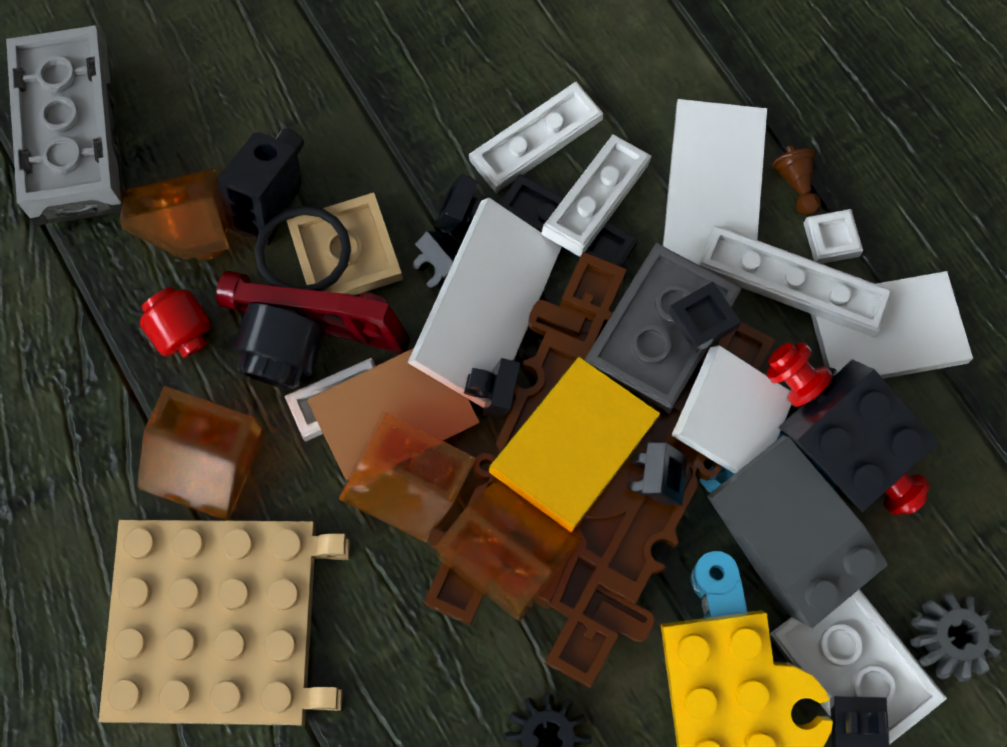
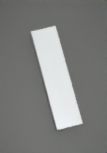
M715 224L698 264L741 288L874 338L879 333L893 290Z

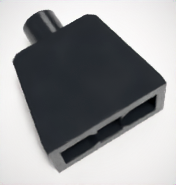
M286 128L281 129L276 138L260 132L253 133L220 174L217 182L229 229L257 240L259 232L270 218L290 208L302 183L298 154L304 146V140L298 133ZM280 224L269 235L266 245L270 244Z

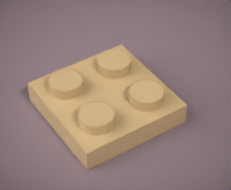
M374 192L323 208L338 217L348 231L351 244L348 267L338 281L323 290V292L354 296L403 280ZM301 215L287 219L286 221L306 284L318 283L329 276L339 263L342 250L339 235L331 224L320 217Z

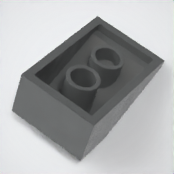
M783 435L707 496L781 611L810 628L815 627L888 566V563L862 522L789 436Z

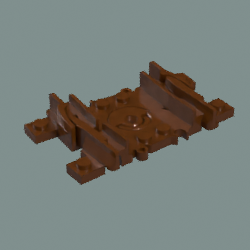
M582 252L562 296L560 306L543 300L537 301L534 304L528 319L529 329L544 336L536 356L524 360L523 370L533 373L537 378V383L528 389L515 385L513 394L515 402L496 442L498 454L503 451L576 359L580 357L585 360L613 314L611 308L626 277L627 269ZM741 322L739 328L720 339L717 346L720 345L760 371L776 339ZM703 355L670 414L646 400H642L659 412L660 415L630 455L632 456L636 453L646 454L647 443H668L688 456L683 506H664L648 496H641L628 489L627 482L643 480L645 468L632 464L629 457L571 533L490 474L489 470H482L481 466L483 464L491 465L496 457L490 453H481L474 460V471L477 478L488 482L476 486L465 510V520L462 529L480 536L482 539L477 547L434 527L432 528L428 538L429 544L433 549L444 553L445 556L423 604L471 626L492 580L493 583L507 588L545 609H554L568 617V620L544 664L590 689L620 633L636 642H642L648 637L655 618L651 612L640 607L636 602L649 577L661 573L665 569L664 564L657 562L652 557L651 547L658 542L667 543L672 548L677 546L679 541L675 529L699 485L695 472L699 478L708 481L715 479L721 471V465L671 436L706 355ZM704 463H710L713 466V470H707L704 467ZM567 531H568V533L570 534V536H571L572 539L565 537L566 534H567Z

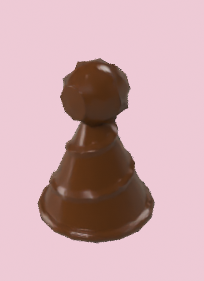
M794 145L788 146L786 148L787 153L777 158L773 162L772 168L777 170L780 176L791 185V188L800 195L795 203L797 211L801 215H813L818 212L821 206L819 195L810 192L812 190L811 181L812 174L814 173L813 163L816 151L812 148L796 150Z

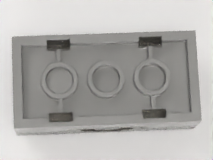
M97 25L6 39L17 204L36 226L127 211L113 57Z

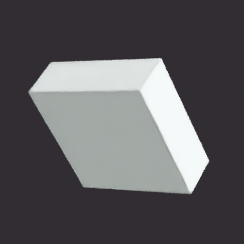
M851 209L806 217L803 224L815 262L824 264L860 257L863 248Z

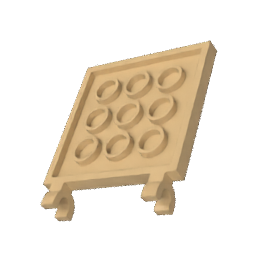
M119 520L98 722L305 726L306 710L342 711V689H338V687L307 688L314 561L315 559L349 560L350 540L346 539L345 534H322L316 536L317 525L313 521Z

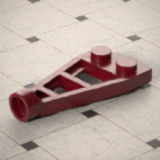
M225 271L217 285L216 299L220 307L245 312L249 303L269 305L317 322L326 328V335L398 354L407 351L410 337L388 301L381 296L372 293H361L360 297L341 293L250 283V278L247 274L233 271ZM326 314L340 315L342 319Z

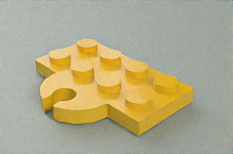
M759 610L661 624L677 747L825 746L832 731L833 720L828 716H816L810 723L799 725L793 722L791 711L794 704L800 699L809 698L821 704L830 701L829 696L819 682L807 671L791 663L773 662L766 612Z

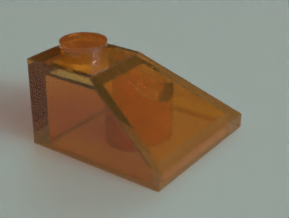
M214 168L126 189L119 219L123 230L183 260L196 257L198 260H208L217 257L223 250L229 249V228Z

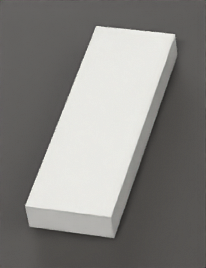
M574 82L471 152L469 160L494 192L498 193L514 182L519 174L524 175L603 120V112L577 82Z
M613 134L545 222L541 235L581 257L582 252L587 250L648 167L651 155Z

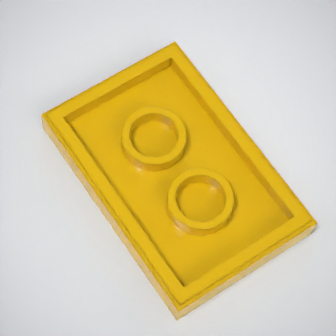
M578 357L490 465L489 473L572 533L658 420L660 413Z

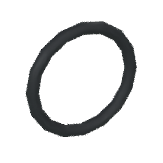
M302 205L287 208L270 218L258 234L254 252L257 269L271 286L323 291L336 283L348 267L351 244L348 231L338 217L323 208ZM301 215L320 217L331 224L339 235L342 248L339 263L332 273L318 283L306 286L286 284L276 278L266 265L264 253L267 238L275 227L288 218Z

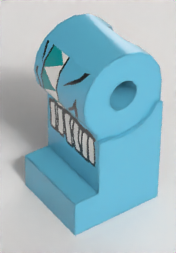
M711 551L704 554L698 560L691 573V585L693 591L701 598L704 618L747 612L742 581L736 561L722 551Z

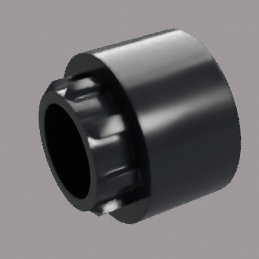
M249 303L232 349L240 355L237 369L240 374L253 380L283 389L294 390L295 387L299 386L302 376H312L326 328L313 320L287 310L264 304Z

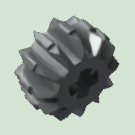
M952 593L942 595L939 603L933 600L925 602L922 605L925 616H917L913 618L911 623L923 635L912 638L910 645L916 648L924 646L927 653L921 656L919 664L925 667L937 661L936 676L938 678L946 679L954 673L959 682L971 680L972 671L978 675L986 674L990 670L986 658L993 659L999 657L1002 652L996 645L989 642V639L1000 636L1002 632L999 627L988 628L985 623L991 617L992 610L985 608L975 613V597L969 595L963 597L959 603ZM952 628L958 629L960 633L956 637L963 638V645L953 646L951 642L955 640V637L949 638L948 630Z

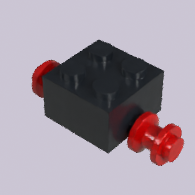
M789 342L779 347L768 359L770 367L766 376L772 383L785 381L791 388L787 395L788 401L794 407H801L778 428L786 436L790 437L834 490L862 513L883 493L886 494L884 507L892 515H908L919 510L927 500L926 494L929 490V482L923 475L915 474L910 476L907 471L939 443L875 369L852 359L832 377V372L826 366L813 368L808 362L812 351L806 343L793 345Z

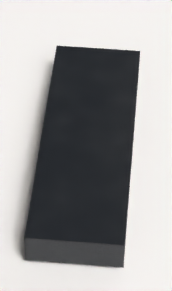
M519 174L499 205L542 233L543 225L564 197ZM607 221L585 253L623 268L636 247L638 238ZM561 247V252L579 261L580 257Z

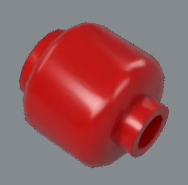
M170 286L153 295L141 306L144 313L140 318L139 325L161 355L173 356L180 353L185 359L207 344L203 336L209 331L212 321L189 290L182 289L176 291L173 286Z

